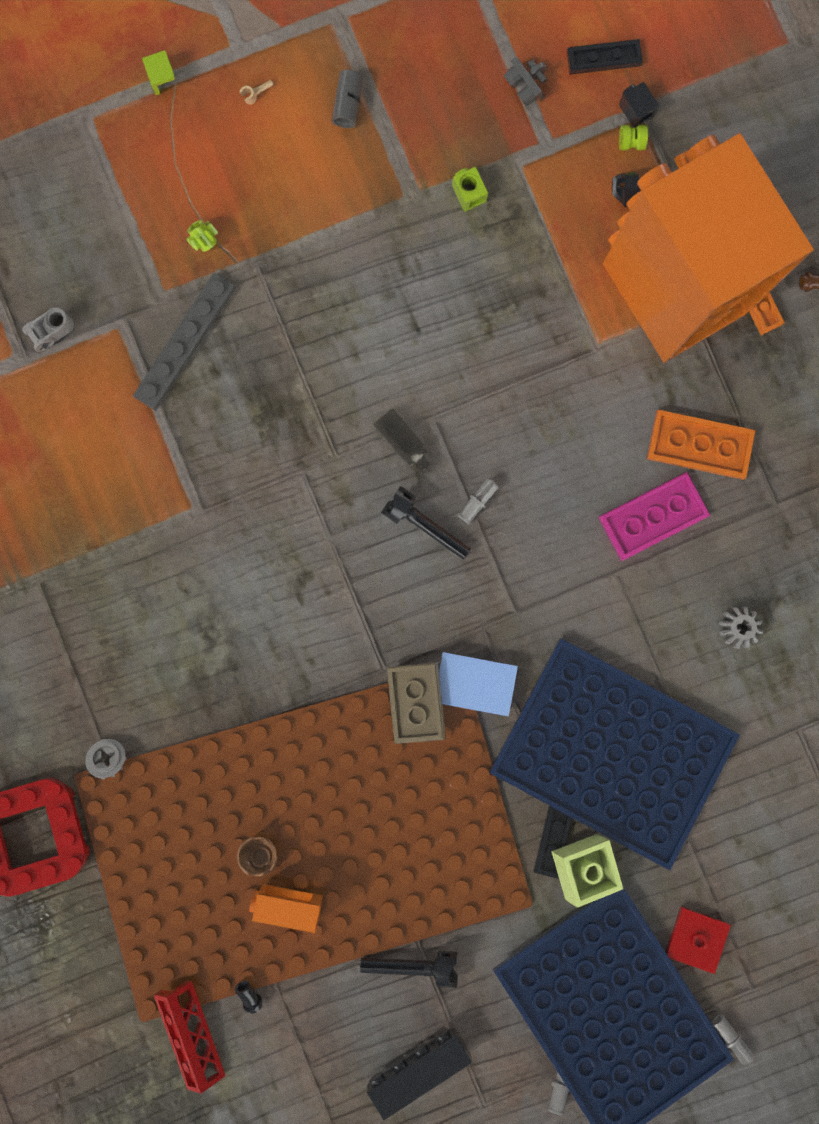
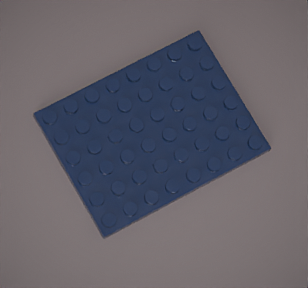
M559 638L489 773L670 871L740 734Z
M624 887L623 890L585 904L492 969L590 1124H646L734 1060Z

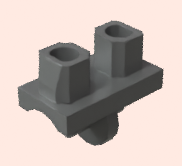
M517 56L511 60L513 66L503 76L512 88L523 79L527 83L517 93L525 106L534 102L537 98L541 102L546 96L534 80L538 79L541 84L547 81L543 74L547 69V65L544 62L536 64L532 59L527 63L531 69L528 73Z

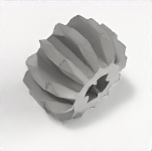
M744 606L740 610L738 607H732L731 613H723L727 621H719L720 626H725V630H721L719 634L721 636L728 635L724 641L726 644L733 642V647L739 649L741 645L744 648H750V642L757 643L759 641L755 634L763 633V630L757 629V625H761L763 621L754 620L757 616L756 611L749 613L748 607ZM737 624L745 626V630H737Z

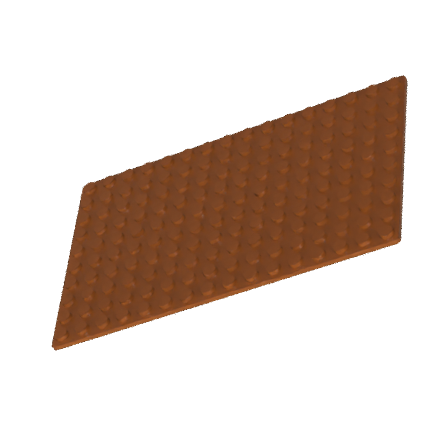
M385 683L128 758L124 761L123 770H119L115 777H107L105 780L94 777L88 770L77 773L75 775V782L140 1021L146 1022L161 1017L154 998L155 993L162 989L172 991L186 981L193 982L200 1005L236 995L234 991L235 986L243 980L249 981L254 990L531 907V896L496 776L489 773L492 762L477 711L442 704L445 740L394 744L389 684ZM250 837H264L276 846L278 854L276 866L265 876H250L244 873L238 866L236 855L239 846ZM263 884L323 895L315 933L252 921L253 912H249V908L255 891H259ZM187 991L177 996L180 1007L185 1009L189 1000Z

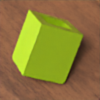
M165 50L142 58L155 95L160 94L158 85L175 79Z

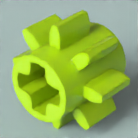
M198 220L187 229L190 236L186 240L196 251L199 248L203 252L208 251L217 243V239L214 236L218 234V231L209 221L204 223L202 220Z

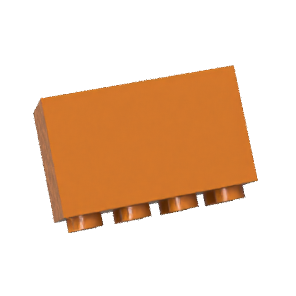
M741 133L721 144L715 135H710L687 151L685 157L689 163L672 172L667 163H663L643 175L637 182L641 191L626 203L630 211L617 221L620 229L608 239L611 249L603 262V266L663 363L746 315L814 250Z

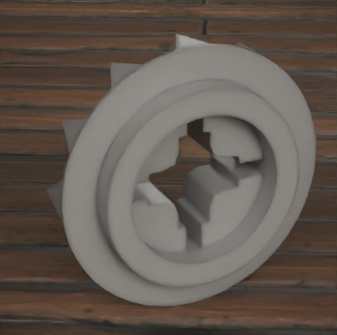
M103 739L96 742L86 755L85 763L87 770L94 777L104 780L107 777H115L119 770H123L124 761L127 760L125 749L114 739ZM103 752H105L106 754H108V755L111 757V758L109 759V761H110V763H109L110 766H107V765L103 762V761H104V757H103L104 754H103Z

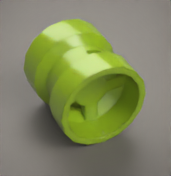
M621 125L619 132L620 151H627L630 148L646 150L648 141L647 125H638L636 128H632L630 125Z

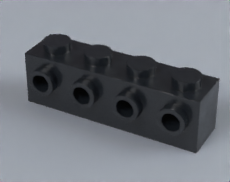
M455 1028L449 1031L445 1029L435 1036V1040L428 1045L426 1043L419 1045L413 1051V1055L406 1059L400 1058L391 1065L390 1070L385 1073L379 1072L372 1076L369 1080L370 1083L367 1085V1094L382 1119L386 1120L472 1063L471 1053Z

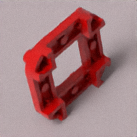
M54 777L44 778L0 792V819L38 807H46L58 855L19 867H12L0 825L1 896H16L66 881L78 874L87 862L88 855H90V847L86 845L73 800L75 793L72 787H68L64 782L54 779Z

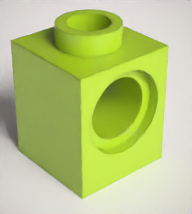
M476 167L471 169L464 168L455 174L452 187L464 212L486 203L488 192ZM466 184H471L475 187V189L472 191H467L463 188V186Z

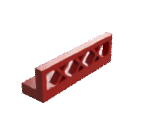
M186 981L172 991L160 990L154 994V998L187 1090L202 1094L226 1075L193 982ZM187 991L189 996L186 1009L180 1007L177 996ZM190 1014L195 1015L198 1021L194 1032L189 1031L187 1026ZM199 1038L204 1039L206 1044L203 1056H199L196 1052ZM207 1062L213 1064L216 1073L206 1080L204 1072Z

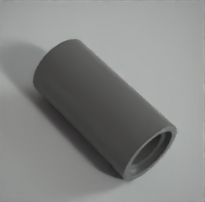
M342 70L339 73L331 119L332 123L338 127L353 128L356 125L363 84V76L359 72Z

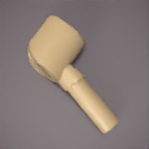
M269 80L253 89L250 86H243L240 89V94L245 96L251 93L244 101L252 105L256 102L257 95L274 85Z

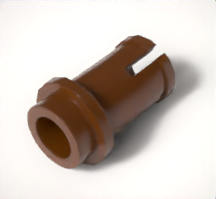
M806 272L804 275H801L799 278V288L805 292H810L811 289H819V274Z

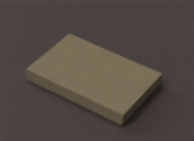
M438 662L387 667L394 744L445 740L446 734Z

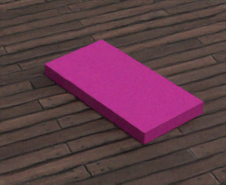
M688 472L599 516L598 519L620 561H623L711 515Z

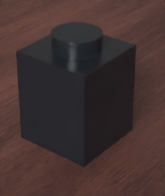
M645 82L637 86L633 84L623 91L619 106L633 128L655 117L659 104Z

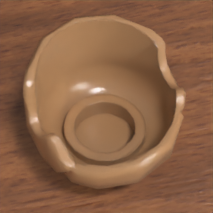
M250 837L239 846L236 855L238 866L244 873L250 876L267 875L275 868L278 859L276 846L264 837Z

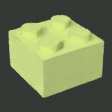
M595 834L551 851L565 900L577 908L623 890L610 840Z

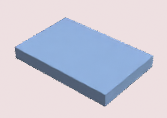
M442 652L439 668L442 704L509 717L518 666Z

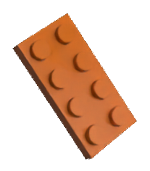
M657 410L646 459L744 480L747 477L756 430Z

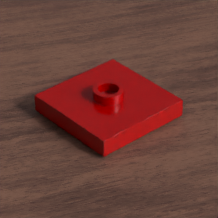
M680 906L665 953L671 959L715 974L731 925Z

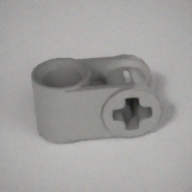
M51 308L38 318L28 322L22 328V331L34 343L33 348L35 351L42 352L69 334L74 328V321L62 309ZM59 317H63L62 324L55 326L56 320Z

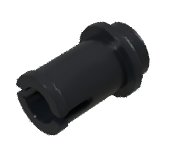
M243 980L235 986L234 991L243 1002V1009L251 1014L257 1013L262 1007L261 996L254 992L249 981Z

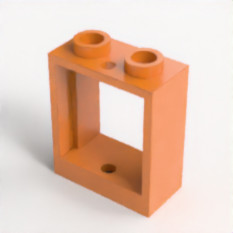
M263 884L260 890H256L254 896H252L249 912H253L252 921L315 933L323 895Z

